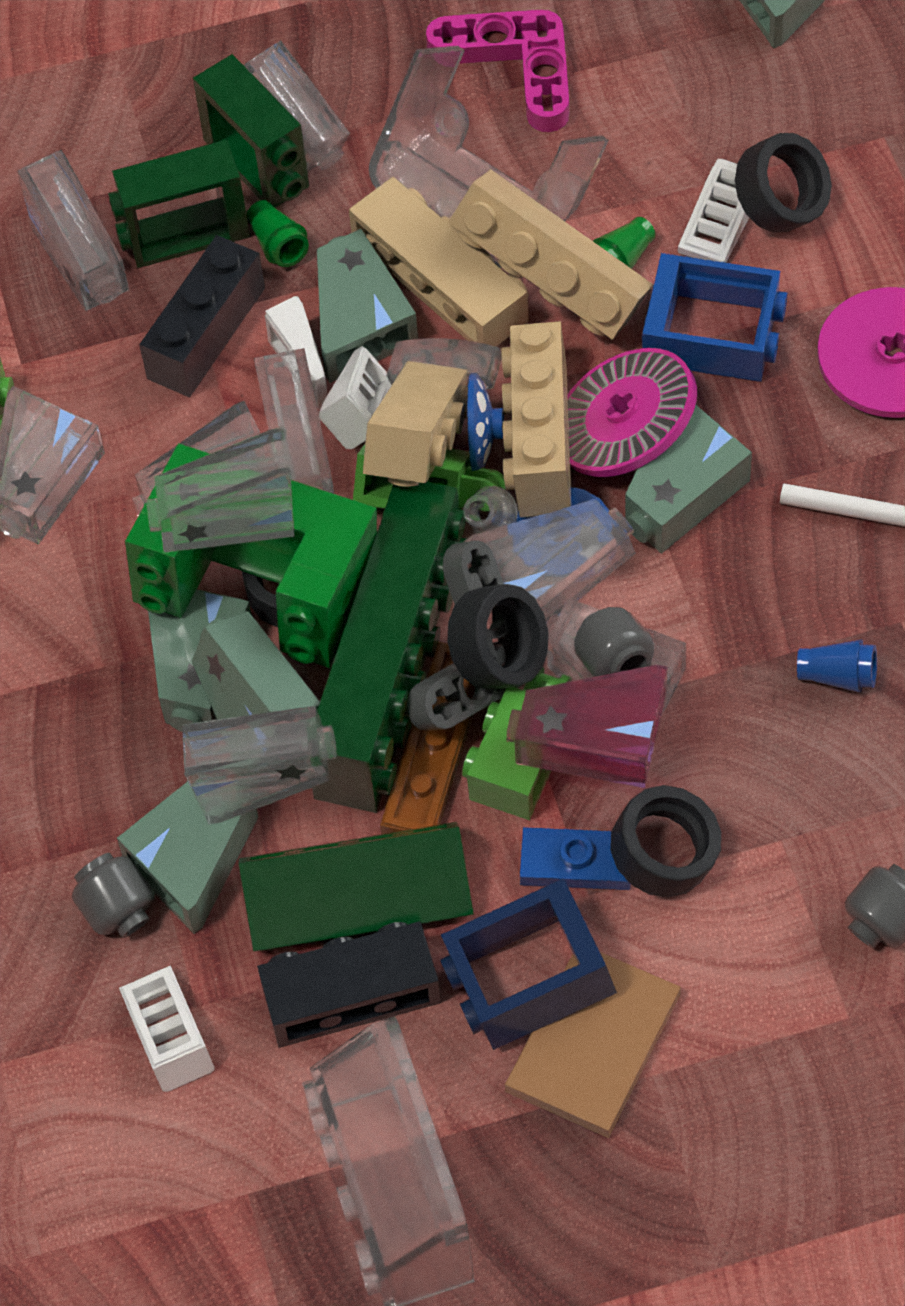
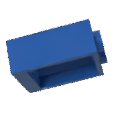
M661 253L642 333V348H656L672 352L686 363L690 371L762 382L765 362L775 363L778 350L779 333L772 332L774 321L783 322L786 312L788 292L779 291L781 271ZM678 296L761 308L754 345L670 332Z

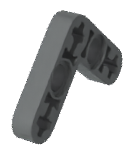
M475 540L451 545L446 550L443 557V571L454 604L468 591L480 587L504 584L495 556L485 542ZM471 562V567L468 569L467 564ZM493 607L491 610L492 624L489 629L487 628V641L491 654L497 664L502 667L509 654L510 635L502 614ZM498 638V642H492V639ZM453 663L416 684L411 689L407 700L408 715L412 723L420 730L432 731L451 728L487 707L493 701L495 702L502 698L506 688L489 690L475 687V693L470 699L464 690V678ZM445 696L448 702L441 703L432 709V705L436 703L437 697Z

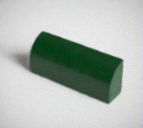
M457 822L239 858V869L253 952L378 931L381 927L395 922L411 924L421 921V923L474 914L460 828Z

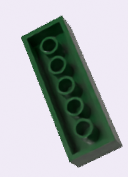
M431 482L419 483L416 486L409 487L394 484L392 486L305 746L313 796L316 800L376 813L382 794L390 795L397 773V764L392 762L397 748H405L412 724L411 719L407 717L408 696L416 684L426 679V672L422 671L426 656L434 657L438 641L440 640V627L436 626L440 612L448 613L453 601L444 576L443 557L451 545L468 542L467 538H462L466 522V511L459 509L458 488Z

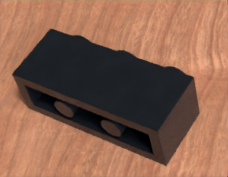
M215 236L139 344L148 380L189 398L191 397L265 289L259 252L221 236Z
M421 921L411 924L404 922L390 923L381 927L374 934L356 939L339 937L330 940L320 949L301 954L297 952H284L272 957L268 963L257 966L278 1048L441 1003L439 980Z

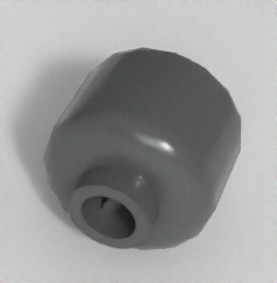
M607 607L590 614L584 619L574 639V652L581 664L597 682L606 687H622L637 683L648 673L654 656L655 644L649 632L632 613L621 607Z
M110 852L105 853L88 863L75 875L74 879L77 885L72 892V899L92 929L99 935H109L118 931L122 938H125L139 930L150 920L145 911L153 903L155 893L129 857L119 856L114 858Z
M892 864L889 869L880 866L870 869L845 901L846 912L853 919L847 928L872 949L879 942L892 948H898L905 942V870L896 864Z

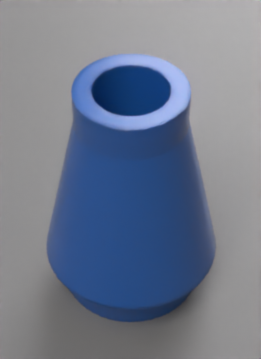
M859 639L816 648H799L797 656L798 680L813 681L861 693L862 688H874L877 677L876 645H864L863 640Z

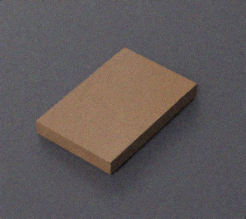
M600 952L617 993L532 1032L505 1083V1092L609 1138L681 995V987ZM573 954L564 971L578 965Z

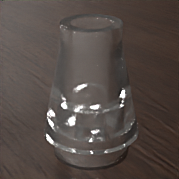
M487 486L476 491L466 501L463 513L466 521L475 533L485 538L494 539L506 535L513 528L517 520L518 510L513 496L508 491L497 486ZM487 503L490 510L489 516L485 520L480 519L479 510Z

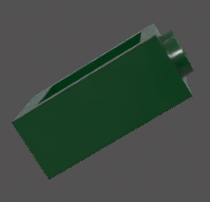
M233 54L193 77L204 141L207 144L223 140L228 141L240 179L260 200L269 201L276 208L285 201L297 198L303 190L310 186L301 124Z
M227 140L112 171L116 191L109 192L108 198L115 221L118 222L114 223L122 252L132 250L137 269L206 250L216 235L233 242L250 238L241 179ZM216 188L217 199L140 220L137 218L136 210Z

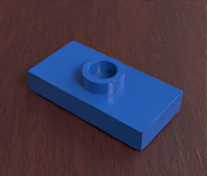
M523 827L520 885L548 886L564 878L567 886L571 888L630 890L631 884L619 872L610 851L611 831Z

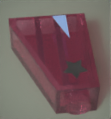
M652 665L526 690L522 709H512L507 728L506 740L507 742H513L515 745L516 764L645 788L667 694L668 667Z

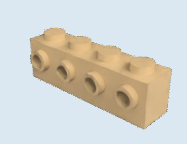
M491 169L472 183L448 221L450 225L458 230L457 233L464 242L478 249L484 248L499 259V265L506 272L515 277H525L540 288V294L547 301L559 307L566 306L581 317L580 321L584 327L600 336L607 335L613 339L628 324L654 285Z
M391 177L349 209L351 233L362 229L388 271L484 356L510 336V326L524 325L529 322V294L524 283L518 277L511 274L507 275L500 269L484 248L478 249L464 242L459 237L458 230L448 223L450 219L446 216L440 217L429 208L423 196L414 188L407 189L395 177Z
M561 321L510 326V347L501 348L504 378L511 377V383L502 384L504 414H512V420L503 421L505 452H512L513 458L503 459L506 490H515L520 518L572 513L567 364Z
M407 361L367 423L363 474L387 477L388 481L394 485L409 487L416 486L419 483H426L435 466H443L446 450H452L455 433H461L464 418H467V369Z

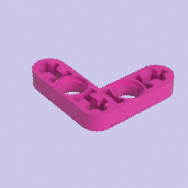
M527 10L439 17L428 25L426 30L427 51L429 56L438 63L462 64L522 60L528 123L534 129L541 132L558 131L566 125L570 112L564 29L562 20L556 13L549 10ZM491 31H500L507 35V38L499 43H489L482 37ZM546 31L547 36L538 37L537 32ZM516 32H522V39H516ZM468 35L474 36V42L468 43ZM452 37V42L443 43V38ZM543 64L552 65L557 69L555 74L548 77H540L532 71L535 67ZM551 94L553 111H544L542 95Z

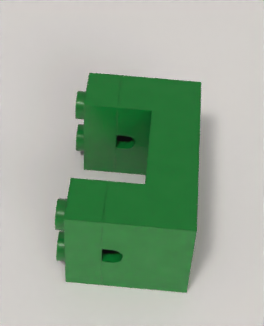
M178 443L125 540L133 602L140 604L144 609L152 613L161 614L165 612L182 618L211 561L279 583L276 590L280 652L288 654L292 659L301 663L308 664L313 662L329 668L337 653L377 534V508L284 477L242 482L263 474L265 471ZM182 480L189 483L201 481L197 488L202 493H191L186 498H183L181 492L171 490L180 487ZM291 510L292 521L249 526ZM189 524L196 528L207 526L204 533L208 537L196 538L190 543L187 537L179 536L178 534L187 531Z

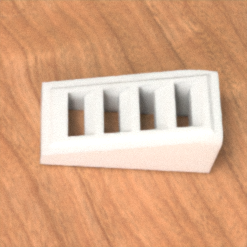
M724 159L716 160L678 245V253L692 258L727 262L749 219L737 198L734 181L736 163ZM716 200H720V201H723V202H726V203L735 205V206H737V207H736V209H735V208H732V207H729V206H726V205L717 203ZM709 217V218H712V219H715V220H718V221L727 223V224H729V225H728V226H725V225H722V224H719V223H716V222L707 220V218ZM703 233L721 239L722 242L717 244L699 238L698 235Z
M294 296L265 311L268 342L315 408L321 409L327 397L325 373L303 303L298 296Z
M363 346L354 351L324 400L319 412V419L346 449H353L366 441L367 423L394 383L389 374Z
M171 966L119 988L162 1091L168 1092L214 1070L212 1060ZM170 992L172 997L140 1010L139 1005ZM176 1012L179 1013L150 1027L147 1026ZM187 1031V1034L156 1047V1044Z

